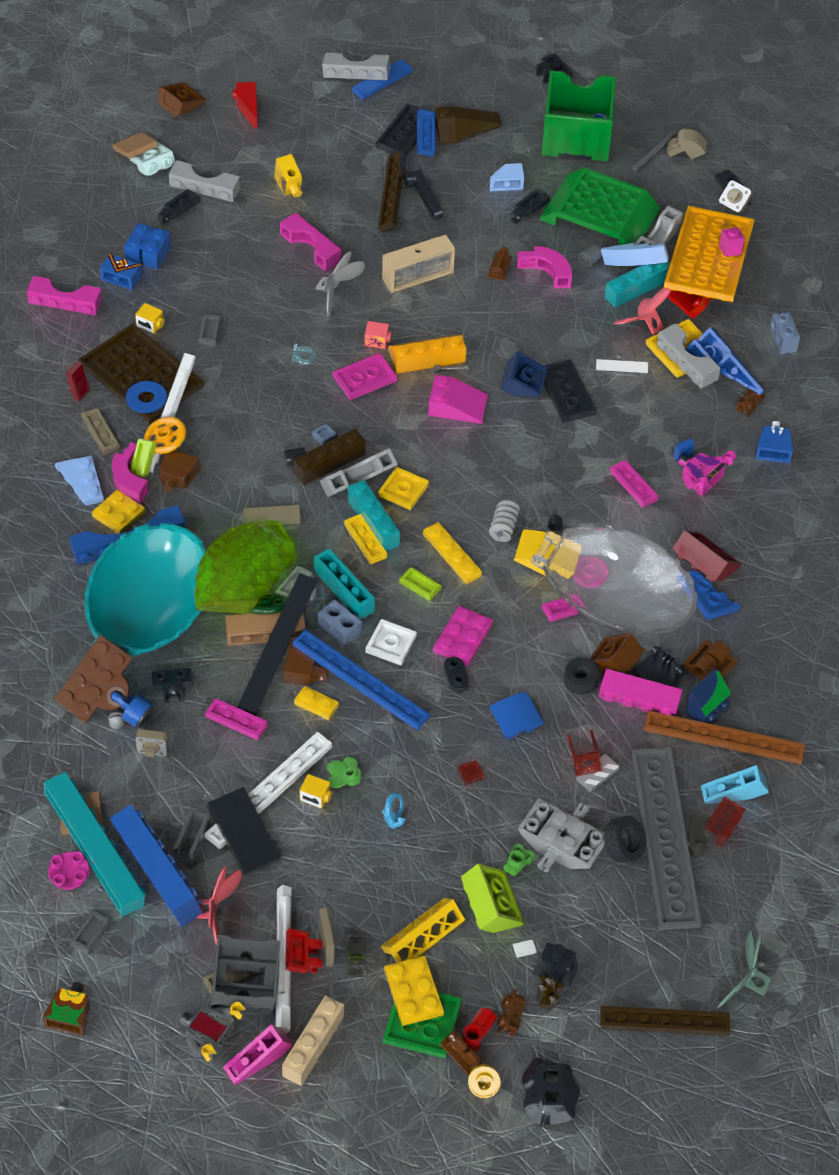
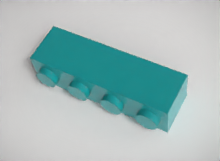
M670 263L642 265L607 282L605 298L616 308L664 284Z
M365 480L348 486V502L357 515L361 514L385 551L398 547L400 532Z
M330 548L314 557V572L353 615H357L362 620L375 612V598Z

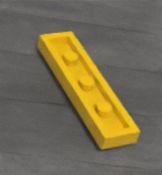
M439 522L423 529L425 538L465 584L482 576L480 568Z

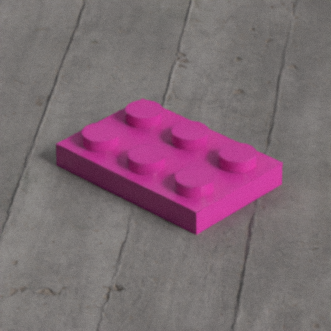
M380 353L333 371V378L349 400L397 382V375Z
M458 606L433 647V652L447 658H460L464 665L469 666L491 629L493 619Z

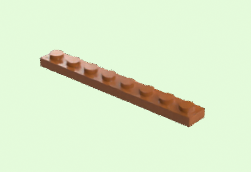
M648 711L644 731L800 765L805 747L803 743Z

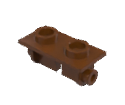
M506 247L500 248L498 253H495L487 278L505 280L512 260V256L509 255Z
M748 389L744 397H741L735 404V410L737 412H745L748 418L764 399L765 393L759 395L755 391Z
M517 989L508 995L506 994L502 1000L503 1010L497 1020V1025L499 1026L498 1035L506 1031L508 1036L514 1037L519 1031L521 1019L515 1017L514 1014L522 1016L525 1000L524 996L516 995Z
M453 1030L439 1044L468 1076L472 1069L483 1064L482 1058H479L472 1049L470 1050L460 1037V1034H456Z

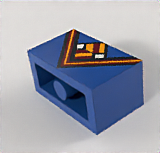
M109 254L100 267L101 280L133 290L142 277L141 264Z

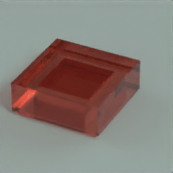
M476 760L457 766L465 786L484 780V775Z

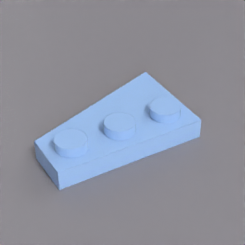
M92 456L55 463L56 469L62 473L66 482L70 483L74 492L85 506L104 501Z

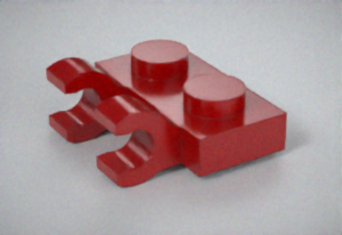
M289 928L286 931L285 970L305 974L307 971L317 973L318 968H322V959L311 958L309 953L317 954L318 949H322V940L310 939L309 932Z

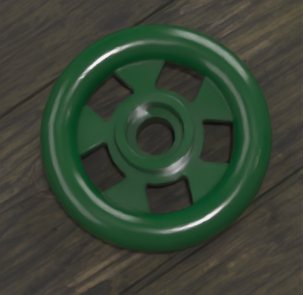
M278 594L257 595L244 602V609L249 613L258 615L275 614L282 612L288 598Z

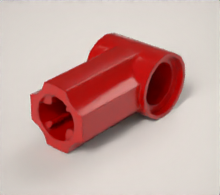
M481 1008L472 1022L464 1028L462 1040L473 1052L480 1048L482 1040L497 1020V1016L488 1008Z

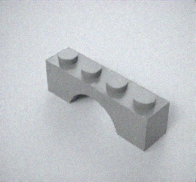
M325 53L322 63L324 78L388 80L391 70L390 55H373L367 60L355 62L345 59L342 53Z
M176 160L169 172L170 186L184 190L189 189L192 192L233 202L240 190V176L224 172L217 177L204 178L193 171L192 164Z
M667 206L659 215L656 226L647 238L641 236L635 245L650 243V246L663 243L666 245L680 229L683 213Z
M676 323L660 331L657 340L658 347L695 384L702 389L718 380L720 367L710 357H696L689 354L684 349L687 334Z
M389 448L358 464L325 477L320 483L329 498L348 489V486L362 480L366 481L394 468L398 464Z

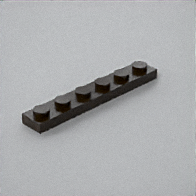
M403 151L388 156L378 228L381 232L396 226L406 154Z
M601 1006L600 1029L729 1036L730 1012Z

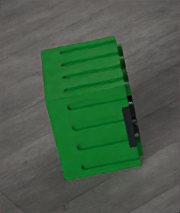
M550 71L542 156L608 161L616 87L615 76L602 75L599 78H595L594 82L588 86H578L571 81L570 76L565 72ZM596 113H602L607 119L592 118L591 116Z

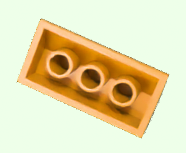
M459 334L388 345L396 374L429 369L435 365L441 367L465 363L466 346L462 335Z

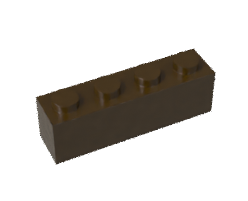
M353 429L293 459L294 475L304 486L365 455L366 440L356 429Z

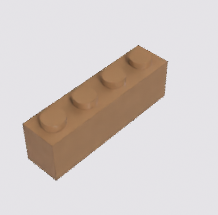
M281 612L268 615L252 613L226 615L227 645L267 643ZM302 615L292 640H295L305 630L304 615Z

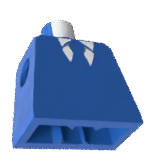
M773 421L770 426L763 427L755 459L790 463L793 452L790 430L788 428H781L780 422Z

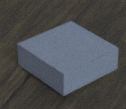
M327 423L312 431V436L321 445L338 437V434Z

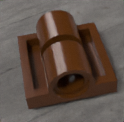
M706 639L683 663V667L700 680H703L716 668L724 679L737 665L738 660L730 655V650L725 643L721 641L711 643Z

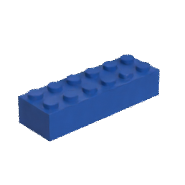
M129 805L112 816L110 820L118 834L181 927L203 914L200 908L202 902L196 891L190 886L185 875L179 870L174 859L168 854L163 843L157 838L139 809L135 811L132 805Z

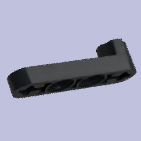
M416 170L403 174L406 188L413 186L416 188L433 220L441 219L443 217L441 206L422 171Z

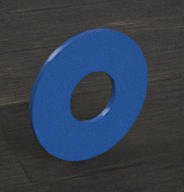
M152 381L136 383L126 393L128 406L139 413L155 412L161 409L167 400L166 390L160 384ZM142 392L154 394V399L148 403L141 402L138 397Z

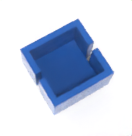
M137 223L124 245L125 259L141 264V250L143 266L158 270L171 247L170 231L159 228L153 230L151 226Z

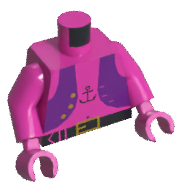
M732 450L718 457L698 453L691 459L683 455L678 464L684 467L682 479L686 488L695 490L699 495L703 496L724 476L725 464L732 465L733 459L737 457Z

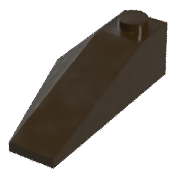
M454 106L437 107L434 109L435 128L440 145L456 144L462 142L463 138L475 137V134L479 132L486 133L502 127L499 113Z

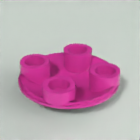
M79 851L64 852L53 856L48 868V876L52 884L64 890H71L81 886L87 880L90 873L89 863Z

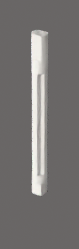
M187 353L183 355L161 418L175 417L196 359L194 355ZM159 443L158 446L163 447L165 444ZM154 453L149 472H154L161 454Z
M282 885L277 889V940L280 941L275 1026L282 1028L285 1033L290 1032L291 971L285 970L286 931L291 928V887Z

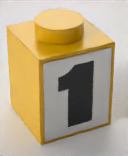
M144 303L135 314L136 326L153 334L164 325L163 310Z
M310 774L307 775L300 788V801L321 809L325 802L328 803L332 796L330 782Z

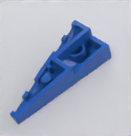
M710 327L698 340L694 339L685 349L689 354L696 357H710L720 367V373L755 391L757 394L761 395L766 392L716 329Z

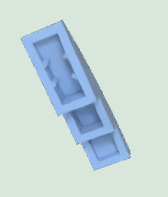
M630 243L601 248L605 265H648L664 263L669 260L665 243L651 246L650 243L640 245Z

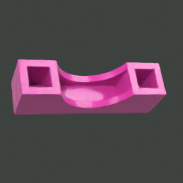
M294 213L280 222V235L291 244L304 242L312 245L315 248L314 263L325 272L340 262V247L332 243L327 236L321 234L314 226H311L303 217Z
M33 276L27 289L28 303L85 314L97 315L102 302L101 288L84 285L74 292H61L51 285L50 279Z

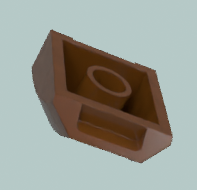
M185 82L160 87L157 98L160 107L167 110L173 117L192 111L207 100Z

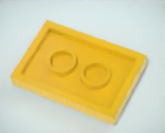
M425 956L384 966V972L402 1026L444 1015V1010Z

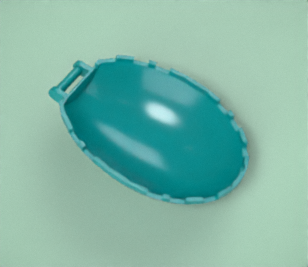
M160 523L159 526L145 524L135 527L134 531L128 534L123 533L120 535V539L115 543L112 542L95 563L85 590V615L90 630L95 636L93 644L100 635H103L133 657L157 650L183 634L201 613L211 591L213 580L212 559L209 551H206L203 547V541L194 533L181 526Z

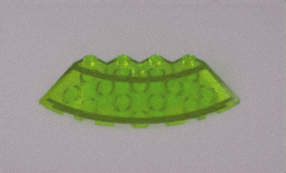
M264 520L241 524L224 532L211 543L202 556L197 574L195 575L196 588L194 589V600L197 611L249 614L258 599L266 595L272 584L277 583L285 569H289L298 557L294 540L279 521Z

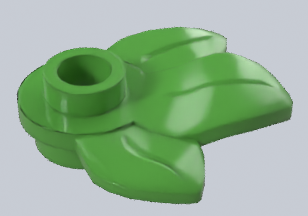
M347 756L343 762L335 760L326 765L328 772L331 774L326 781L330 782L331 788H341L345 784L355 786L361 781L362 773L358 768L357 760L353 757Z

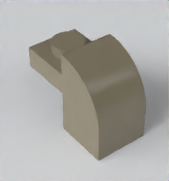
M682 129L679 130L677 138L668 141L667 153L671 157L685 151L691 159H694L706 153L707 141L695 130Z

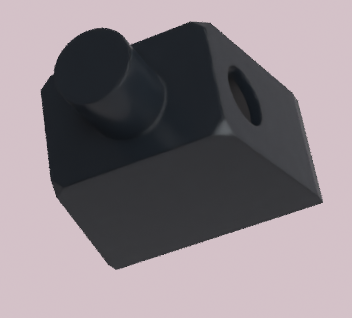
M546 943L538 958L533 975L540 976L547 973L549 977L553 976L555 981L561 980L563 985L571 987L578 970L575 952L564 948L561 944Z

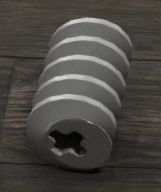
M502 500L497 504L493 521L489 528L490 536L496 541L507 542L511 540L518 512L520 511V506L516 502Z

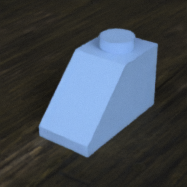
M522 163L505 164L490 177V191L523 190L524 173Z

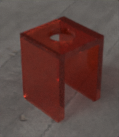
M593 729L590 730L593 752L575 755L571 737L567 735L577 777L602 771ZM586 760L593 761V764L589 767L582 766V763Z

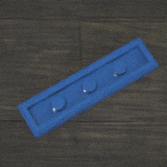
M401 59L391 65L388 80L366 79L353 86L352 92L364 100L411 73L412 67Z

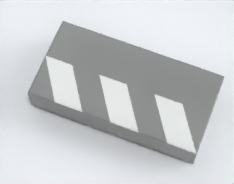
M604 754L580 773L576 780L591 793L619 770V765Z

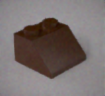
M632 633L607 636L589 659L597 664L602 674H605L606 669L629 674L633 665L639 661L644 649Z

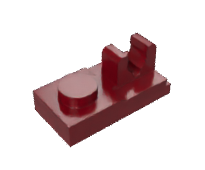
M75 362L66 372L68 379L66 383L70 386L69 391L73 393V397L80 401L90 388L82 363Z

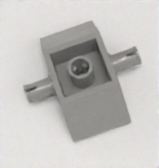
M538 798L519 826L518 831L531 847L544 855L537 864L541 870L545 866L544 872H549L555 861L569 869L591 868L604 848L605 833L582 821L589 812V808L584 805L583 809L581 808L583 803H578L576 809L570 815Z

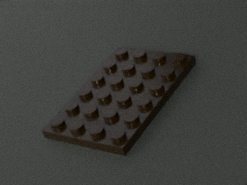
M133 323L78 359V362L82 363L83 368L126 405H128L126 402L128 389L134 384L143 381H152L160 384L166 390L168 400L181 364L180 361ZM192 371L180 403L204 387V381ZM142 392L138 398L141 402L148 403L154 399V394ZM165 405L152 413H136L151 424L162 416Z

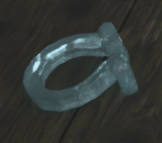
M294 344L292 352L293 363L298 362L302 365H309L315 361L316 352L314 349L307 346L297 348V344ZM308 351L312 354V357L304 360L296 354Z

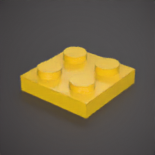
M396 466L378 491V496L411 511L429 486V481Z
M117 489L92 511V517L120 534L125 532L145 513V507Z

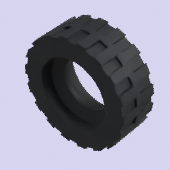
M632 816L611 819L606 824L607 826L604 830V845L607 853L612 859L620 863L636 861L638 858H641L646 847V835L641 823ZM623 829L628 837L627 849H625L622 842Z

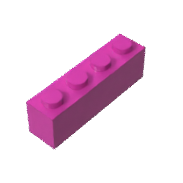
M606 669L600 687L599 698L607 702L621 703L625 707L639 708L646 713L653 711L676 716L683 689Z

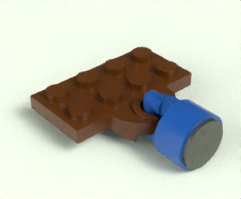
M103 635L97 638L54 698L55 701L85 723L90 720L98 707L103 710H115L121 707L125 710L122 719L134 728H139L154 709L153 704L139 694L135 698L130 695V684L122 674L133 660V657Z

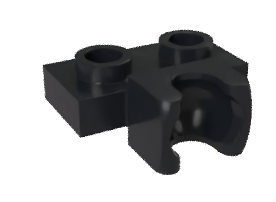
M556 53L542 58L541 63L536 65L535 70L536 76L543 75L542 83L549 82L550 71L565 72L570 78L573 74Z
M191 668L151 672L153 691L163 690L165 703H168L169 697L173 695L177 696L179 701L182 702L184 700L183 688L192 687Z

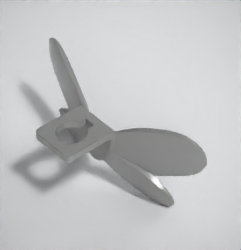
M351 251L343 256L329 277H322L316 285L317 290L327 292V314L329 317L333 310L334 289L339 282L353 279L364 271V262L354 261L348 263L352 254Z

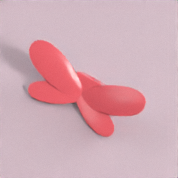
M662 288L652 299L646 298L640 302L638 316L623 318L615 321L614 324L646 320L652 335L656 334L664 326L655 308L666 299L671 290ZM652 318L657 321V328L653 327Z
M226 866L220 873L213 896L209 900L200 899L202 902L201 906L209 905V911L197 917L199 919H208L209 929L211 926L213 927L216 945L218 935H220L216 915L219 903L238 887L242 878V871L236 870L225 879Z

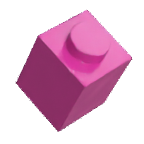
M739 228L722 229L719 248L724 256L741 255L744 236Z

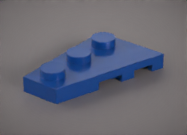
M696 570L679 574L677 580L707 621L739 611L741 606L737 602L732 603L727 599L728 595L723 591L718 592L712 587V583Z

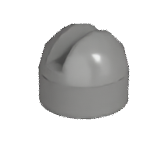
M114 711L109 715L110 727L119 729L124 725L125 720L122 719L123 714L121 712Z

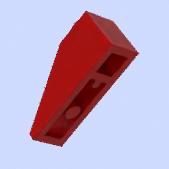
M236 82V89H233V99H236L237 107L253 128H257L256 82Z

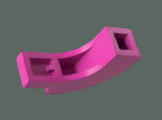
M534 246V251L517 252V269H542L551 275L554 288H571L572 270L569 262L563 255L550 248Z
M131 442L123 450L122 455L115 453L113 457V482L116 490L118 489L141 505L149 492L148 480L137 477L130 472L137 444Z

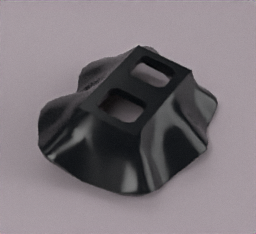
M538 1057L534 1058L522 1076V1084L526 1091V1098L523 1102L526 1113L539 1125H555L571 1121L575 1117V1107L580 1095V1089L572 1077L571 1066L564 1063L546 1062ZM556 1071L558 1073V1081L546 1082L544 1080V1072ZM557 1091L560 1101L547 1102L545 1100V1092Z

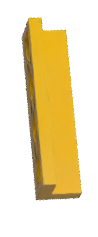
M443 898L381 945L384 953L391 954L396 963L402 962L397 952L404 947L409 948L407 958L403 961L417 958L465 921V918L454 899ZM453 910L457 919L452 923H446L447 914ZM435 923L441 924L439 933L437 935H430L432 925ZM422 935L425 936L423 945L420 948L414 947L416 938Z

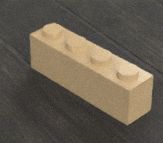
M324 996L282 1064V1076L300 1086L303 1085L344 1017V1004Z

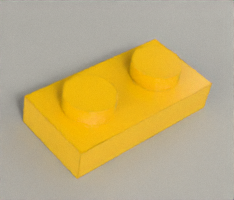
M306 686L302 688L294 700L295 705L327 720L332 717L339 706L338 701Z

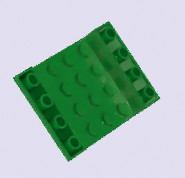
M582 168L567 175L541 215L540 220L555 226L559 219L562 218L619 239L618 245L635 244L641 236L644 237L661 208L647 190L590 169Z

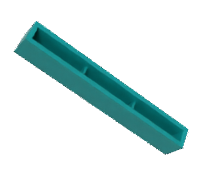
M64 772L44 781L45 796L65 824L69 834L87 859L91 869L120 915L123 917L144 907L146 893L143 887L137 885L132 870L128 871L124 857L121 854L118 855L113 840L107 838L104 826L97 822L94 810L92 808L89 809L86 805L87 802L83 793L79 794L74 779L69 778L67 773Z

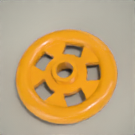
M175 417L160 418L148 427L144 440L157 443L154 451L156 454L172 452L183 443L186 437L185 424ZM176 425L178 429L173 431L171 428ZM153 435H156V440H151ZM159 443L165 444L163 447L158 446Z

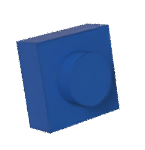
M691 438L681 441L675 446L674 458L677 462L683 455L688 457L693 455L695 443Z

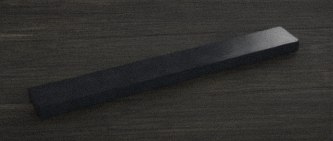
M299 573L237 708L254 716L257 715L315 589L317 579Z

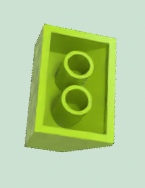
M478 863L461 876L464 884L463 888L468 895L470 907L474 911L476 923L480 930L496 933L525 924L505 871Z

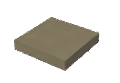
M327 907L319 908V933L322 940L326 966H331L334 964L335 943Z

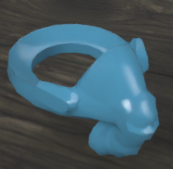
M393 792L387 797L385 809L382 810L384 820L392 829L401 827L406 821V818H401L404 809L403 796L397 792ZM395 798H398L400 800V807L394 813L392 811V802Z

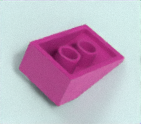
M435 375L429 399L428 416L482 424L488 394L454 377Z

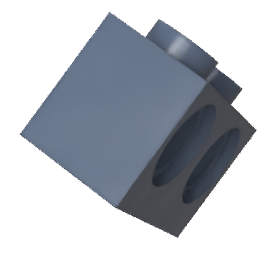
M790 312L772 314L769 329L779 353L797 352L800 336Z
M335 600L318 612V625L344 646H347L362 633L361 619L357 615L350 613L343 604H339Z

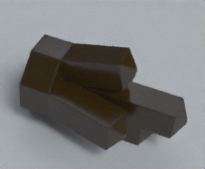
M545 973L539 976L540 984L538 985L536 1001L539 1007L550 1010L556 1007L564 985L561 980L555 981L553 976L549 977Z

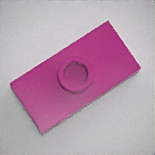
M577 594L542 604V609L550 622L584 613L585 610Z

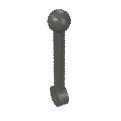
M468 364L451 367L435 365L433 367V371L436 373L440 372V370L469 371L471 369Z

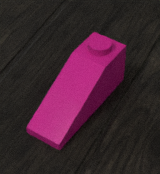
M271 1024L223 1068L233 1083L238 1084L278 1060L294 1045L282 1028Z

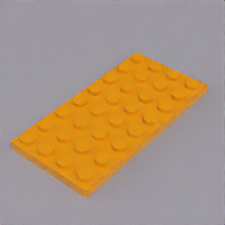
M688 206L665 279L664 288L733 302L755 219ZM739 228L744 236L741 255L725 257L719 248L722 229Z

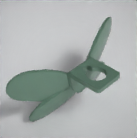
M749 931L745 944L749 970L744 978L722 999L717 1009L721 1008L744 985L761 995L766 994L771 978L756 970L761 933L755 943L754 934L752 931ZM760 977L764 982V986L757 987L751 978Z

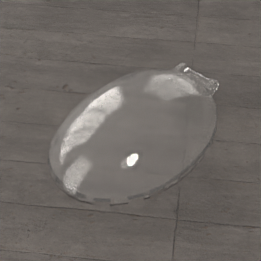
M593 523L579 524L578 527L565 529L562 536L549 531L545 534V540L537 554L533 555L530 560L534 566L544 570L555 592L572 609L592 622L616 632L637 636H655L669 633L686 624L696 609L697 593L694 589L695 582L689 572H685L680 566L681 562L678 559H672L667 554V550L653 541L627 530L620 532L613 530L612 526L606 525L605 528L595 527ZM553 544L555 548L548 560L543 558L550 545Z

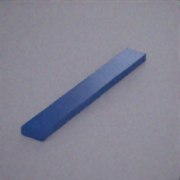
M304 630L293 641L294 647L417 731L430 719L431 714L307 630Z

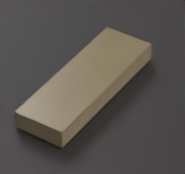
M99 408L81 413L84 423L103 455L120 449V444Z
M299 505L243 508L244 527L301 523Z

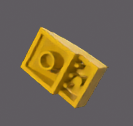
M523 530L514 561L545 576L551 573L567 581L574 574L582 545L555 534L536 530Z

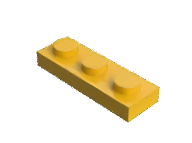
M361 514L344 520V526L370 565L387 558V552Z

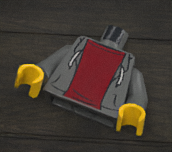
M235 1002L231 1007L209 1009L203 1007L196 1016L185 1012L180 1019V1023L187 1027L186 1043L192 1055L205 1058L207 1062L213 1061L235 1029V1019L233 1017L241 1019L242 1014L240 1011L246 1008L240 1002Z

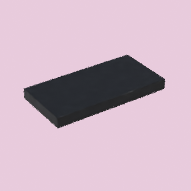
M406 104L376 141L375 147L391 154L403 151L407 156L417 144V112L420 108Z
M571 359L544 365L548 369L543 385L562 423L596 415V409Z
M244 787L207 803L206 806L244 876L281 859V855Z

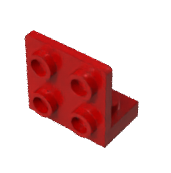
M671 290L667 296L692 319L699 315L711 300V297L707 298L697 294H688L678 290Z

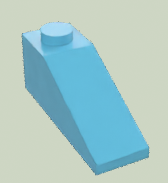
M757 765L701 785L705 804L748 800L769 793L766 777Z

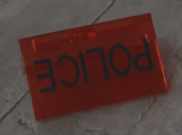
M727 797L723 798L704 827L718 836L715 844L721 848L740 822L746 810Z

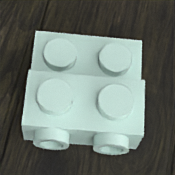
M157 142V147L130 158V161L137 164L138 170L144 175H153L158 170L167 169L175 163L172 150Z

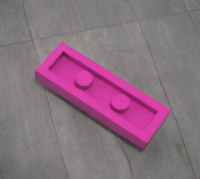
M626 460L610 467V473L642 508L658 501V495Z
M216 698L205 713L206 718L256 740H259L268 726V721Z

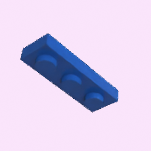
M419 109L417 112V154L433 157L435 154V112Z

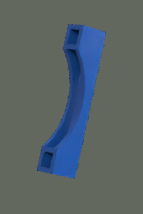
M178 505L160 510L154 518L146 523L149 526H159L160 523H168L185 528V520ZM86 531L69 536L70 548L77 565L98 559L112 542L115 543L120 539V535L123 533L106 535Z

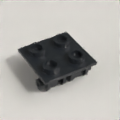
M654 646L651 650L652 654L633 669L642 679L672 686L688 673L682 664L677 663L675 658L670 657L671 655L665 653L660 646Z

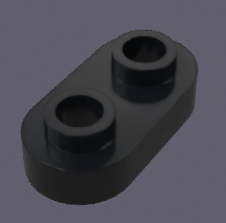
M457 657L446 659L444 662V672L449 688L455 693L465 692L468 689L469 679L463 661Z

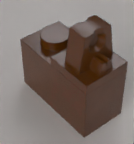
M291 639L283 670L284 682L311 686V683L316 681L326 682L328 669L314 664L316 661L294 647V640Z

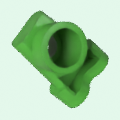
M517 843L510 850L508 860L503 869L509 874L516 876L526 865H530L534 861L536 855L530 850H525L521 844Z

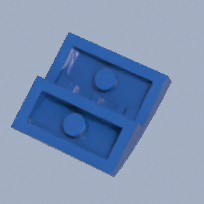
M527 692L510 696L489 706L507 740L523 731L529 733L544 724Z

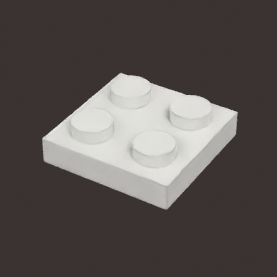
M381 619L366 646V653L402 665L417 637V632Z

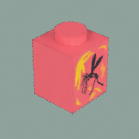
M368 321L365 331V346L386 349L387 342H391L392 332H389V324Z

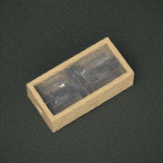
M445 234L384 254L382 280L389 291L393 293L454 273L455 247Z

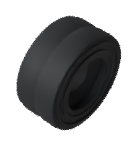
M575 658L566 665L564 683L571 692L585 695L593 692L598 686L600 671L594 661L588 658ZM584 673L587 678L579 679L576 675Z

